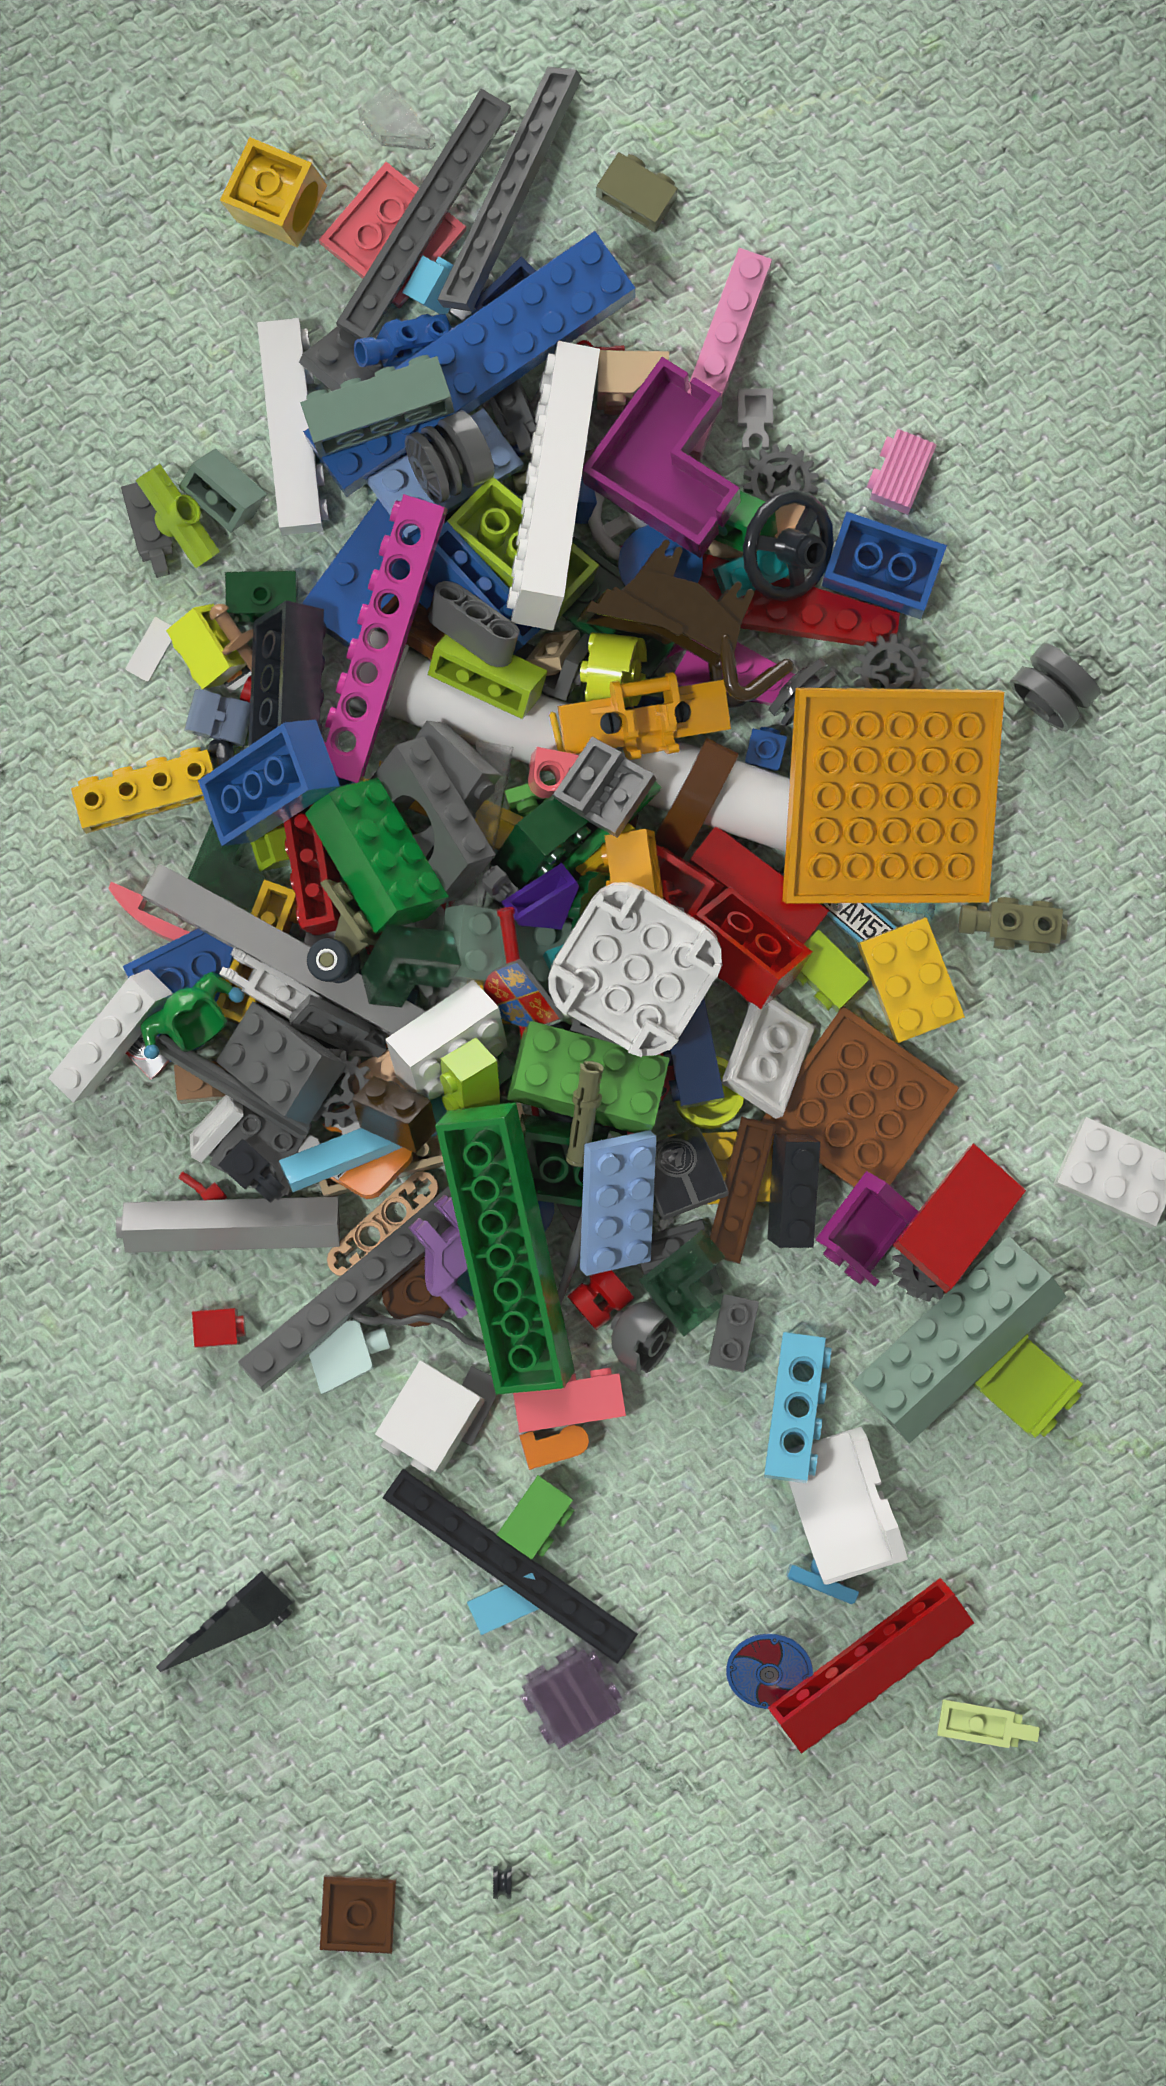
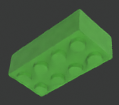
M530 1021L523 1031L507 1100L573 1117L575 1104L572 1102L573 1092L577 1089L579 1083L580 1064H583L585 1061H594L604 1067L599 1092L602 1095V1101L596 1110L595 1123L632 1133L651 1131L655 1125L670 1058L660 1055L639 1057L628 1053V1050L624 1047L608 1041Z

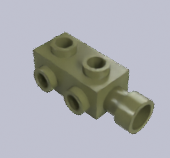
M1000 897L997 902H992L989 905L988 911L977 910L976 906L961 905L958 932L964 934H974V931L986 932V941H994L993 947L997 949L1013 950L1015 949V944L1029 945L1028 951L1050 953V947L1056 948L1060 945V940L1066 939L1068 921L1067 919H1062L1063 909L1054 908V903L1033 901L1032 906L1019 905V900L1015 898ZM1005 915H1010L1014 918L1015 924L1013 927L1004 925L1003 917ZM1039 919H1046L1049 922V930L1043 931L1039 928Z

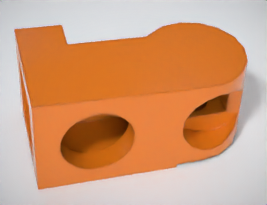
M569 1425L563 1428L559 1434L540 1440L535 1439L533 1431L519 1435L529 1470L578 1456L587 1449L589 1444L586 1431L577 1425Z

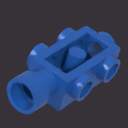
M424 314L416 319L405 321L391 320L382 326L376 339L373 337L357 339L354 343V356L360 367L377 365L381 360L383 367L394 366L396 368L453 329V327L450 325L446 314L434 316Z

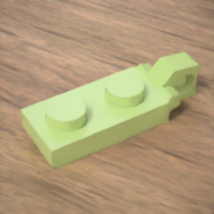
M942 1699L937 1736L1009 1748V1746L1018 1748L1019 1739L1038 1742L1040 1727L1021 1724L1023 1715L1015 1714L1013 1711Z

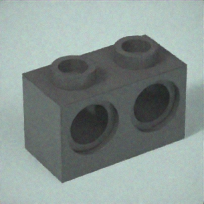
M727 1294L722 1295L707 1365L740 1373L744 1372L759 1305L758 1301Z

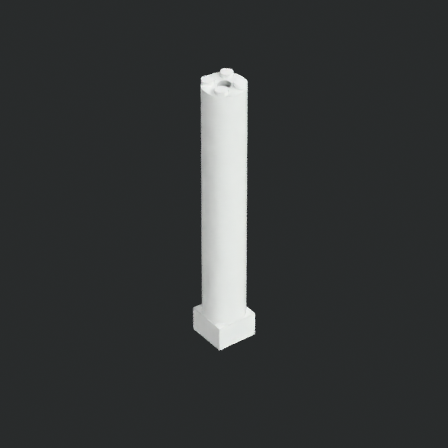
M374 630L370 636L372 646L376 649L385 647L388 643V635ZM407 644L405 645L382 719L390 722L391 717L420 727H423L426 721L447 723L467 743L530 764L531 754L537 747L558 751L549 714L551 712L556 713L561 732L557 706L571 703L541 693L540 699L522 720L428 676L431 660L418 651L413 650ZM366 663L361 667L359 675L364 683H371L377 678L378 671L373 663ZM356 697L349 703L350 708L363 713L367 710V704L361 697ZM674 739L675 743L679 744L680 749L678 753L666 754L664 751L641 754V759L629 760L655 775L656 782L662 788L647 805L667 812L701 750L700 747ZM622 747L615 748L616 750L622 752L624 758L627 759L624 755ZM736 760L703 824L718 827L728 833L786 852L790 778Z

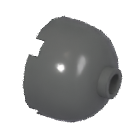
M639 1302L628 1307L625 1311H619L611 1323V1329L613 1330L611 1335L612 1350L619 1362L638 1375H641V1370L645 1373L650 1372L661 1361L671 1345L664 1343V1341L668 1337L669 1331L676 1334L678 1328L677 1314L662 1305L652 1302Z

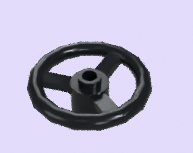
M792 489L774 494L757 509L747 526L743 543L744 569L752 586L767 599L786 602L802 597L820 581L827 569L834 546L833 524L825 505L811 493ZM790 504L805 506L795 529H785L778 537L760 535L768 518L780 507ZM815 521L819 526V537L810 533ZM757 550L775 552L779 561L788 564L790 586H774L763 577L758 566ZM804 569H810L808 574L805 576Z

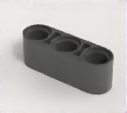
M450 581L439 582L435 585L428 613L429 622L485 663L495 667L508 666L512 661L518 639V627L461 585Z

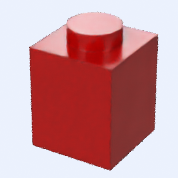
M236 1308L192 1311L195 1348L240 1345V1337H246L244 1315L238 1316V1309Z

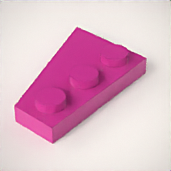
M737 642L734 654L738 682L744 687L766 669L776 665V663ZM686 651L674 672L678 687L710 682L708 663ZM790 672L762 695L750 702L771 706L778 696L780 689L795 674Z

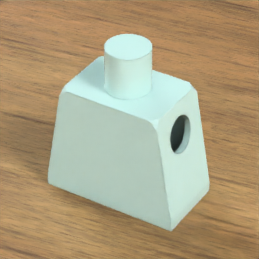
M357 1320L346 1321L309 1352L321 1394L329 1393L375 1369L371 1354L390 1348L385 1328L364 1334L361 1322Z

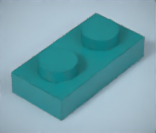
M757 550L758 566L763 577L769 583L789 576L786 563L779 561L775 552ZM743 556L712 569L722 594L725 590H730L736 582H741L742 587L736 594L737 598L745 595L749 589L756 590L744 569Z

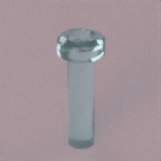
M871 903V906L921 914L927 917L928 921H932L936 903Z

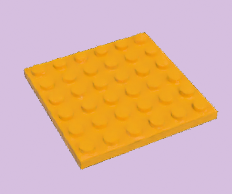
M796 688L783 901L785 903H989L1005 692L1001 690Z

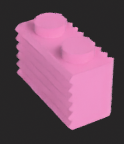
M897 429L894 438L887 436L880 453L881 457L886 458L881 470L874 468L866 487L872 490L869 500L909 515L934 454L936 444L900 429Z

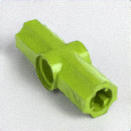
M160 463L135 480L157 511L155 514L157 528L162 534L176 539L195 568L220 552L199 521L201 511L198 503L189 495H181Z

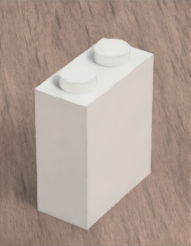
M420 1360L375 1435L383 1439L380 1446L399 1457L400 1453L404 1452L414 1458L411 1465L423 1473L429 1475L433 1470L441 1474L486 1400Z

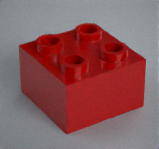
M656 845L663 899L672 905L684 908V913L694 917L699 910L720 894L724 885L667 848Z

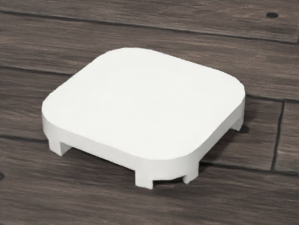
M615 882L601 888L591 899L559 951L548 976L549 992L555 1006L565 1015L566 1013L624 1047L628 1050V1053L639 1057L658 1055L670 1050L679 1041L681 1033L713 981L718 977L722 966L721 946L716 935L707 926L641 886L630 882Z

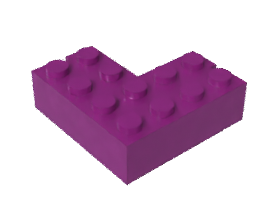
M661 357L583 466V483L701 558L718 535V525L723 527L740 504V488L689 456L722 409L721 393L696 377L691 380L689 385L688 372ZM690 385H691V394H689V393L687 392V391L690 389Z

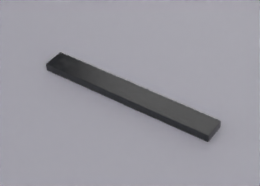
M405 1469L400 1471L382 1497L389 1504L501 1583L508 1586L616 1664L619 1663L637 1637L638 1633L533 1559H530L497 1536L496 1533ZM533 1573L535 1579H530L523 1576Z

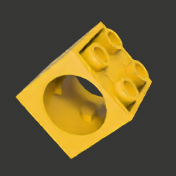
M249 137L220 201L236 222L298 248L327 184L311 162Z

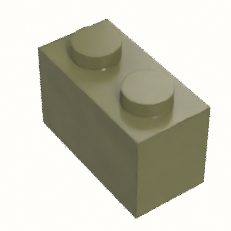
M618 152L596 186V197L655 233L676 201L678 188L674 186L675 182L661 172L654 174L646 169L645 163L632 154L625 156Z

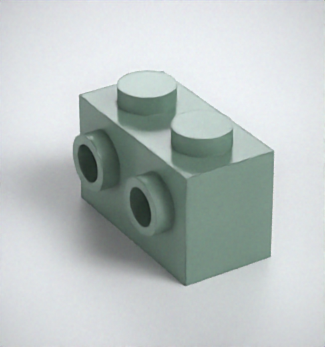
M213 449L193 462L178 487L186 495L194 498L202 509L230 533L252 519L267 496L264 490L217 449Z

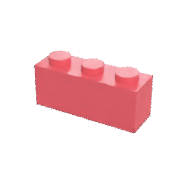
M610 1367L591 1370V1378L577 1380L576 1373H574L565 1388L513 1393L519 1433L626 1416L620 1374H612Z

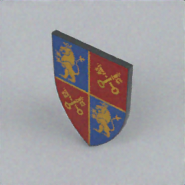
M521 959L499 966L487 976L483 991L499 1007L501 1019L518 1026L527 1027L530 1021L545 1025L564 1017Z

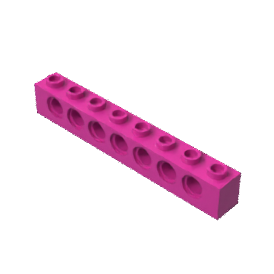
M403 494L401 501L396 500L393 505L390 521L395 523L391 536L385 535L379 550V555L384 557L380 571L374 569L368 586V590L373 591L369 605L363 604L360 610L357 624L362 625L358 639L353 638L347 652V659L351 660L348 673L342 672L340 675L336 693L341 694L337 708H330L325 727L330 728V731L324 743L336 776L355 783L362 782L448 511L443 506ZM408 526H418L421 531L420 540L414 545H406L402 538L403 531ZM398 560H406L410 565L409 575L402 580H397L392 575V566ZM388 594L396 595L399 600V608L393 614H385L381 609V601ZM383 628L388 634V643L385 647L376 649L370 642V636L374 630ZM366 663H373L378 671L377 678L371 683H364L359 675L361 667ZM356 697L363 698L367 704L365 714L359 718L353 717L349 712V703ZM345 731H350L356 738V745L349 752H344L338 745V738Z

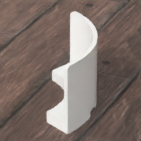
M862 1426L813 1441L811 1454H818L815 1476L808 1475L807 1484L789 1481L823 1583L826 1585L908 1560L901 1533L889 1502L884 1498L882 1491L877 1492L875 1486L880 1485L881 1480L868 1438ZM804 1444L787 1449V1451L798 1453L804 1448Z

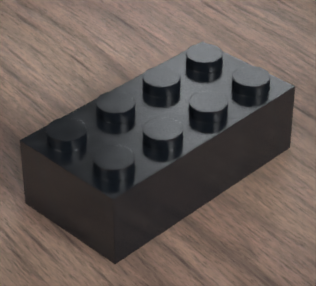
M286 600L254 621L248 747L286 722L316 719L322 735L323 727L320 723V707L324 700V692L321 689V677L325 667V658L322 655L323 640L326 635L324 609Z

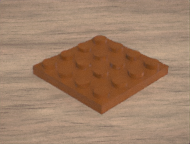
M843 1006L803 1061L784 1115L775 1119L766 1113L761 1122L776 1125V1134H809L820 1141L819 1164L852 1188L856 1186L866 1171L891 1185L959 1087Z

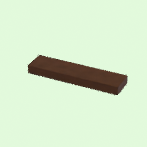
M741 1117L725 1177L728 1196L719 1200L705 1255L740 1264L776 1125Z

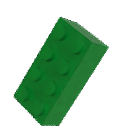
M379 778L338 787L316 801L305 813L375 933L425 920L449 897Z

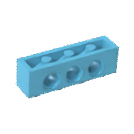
M783 1332L764 1478L807 1484L808 1475L815 1476L818 1454H811L813 1439L820 1440L822 1419L816 1418L817 1404L824 1405L827 1383L820 1382L822 1368L829 1369L832 1348L825 1347L826 1338ZM799 1364L809 1365L813 1370V1377L807 1382L798 1381L793 1375L794 1367ZM795 1399L805 1401L809 1407V1412L800 1418L792 1416L788 1410V1405L791 1401ZM793 1434L800 1436L804 1442V1448L798 1453L788 1452L783 1445V1441L787 1436Z

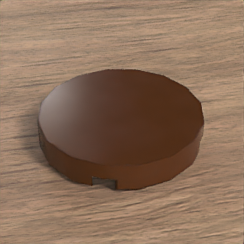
M425 1257L382 1291L383 1303L389 1314L395 1319H403L417 1314L434 1316L441 1319L449 1309V1306L441 1296H432L427 1290L425 1282ZM419 1321L408 1324V1326L422 1327L429 1326L432 1323Z

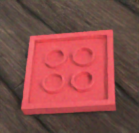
M385 162L321 236L319 243L363 279L419 188L389 163ZM448 212L422 255L436 262L438 256L443 259L466 232V226ZM420 259L392 302L399 309L409 298V296L402 292Z

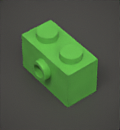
M537 1475L496 1535L530 1559H533L536 1553L543 1557L554 1541L549 1536L556 1524L564 1527L575 1509L569 1506L573 1499Z

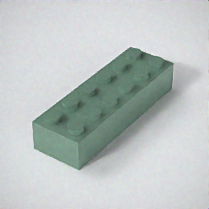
M1008 1236L851 1383L866 1402L910 1444L1063 1301L1066 1295L1054 1277Z

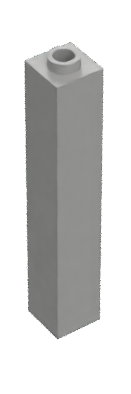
M338 1197L280 1198L279 1200L275 1198L272 1203L266 1199L123 1202L122 1217H116L117 1238H123L125 1253L339 1247Z

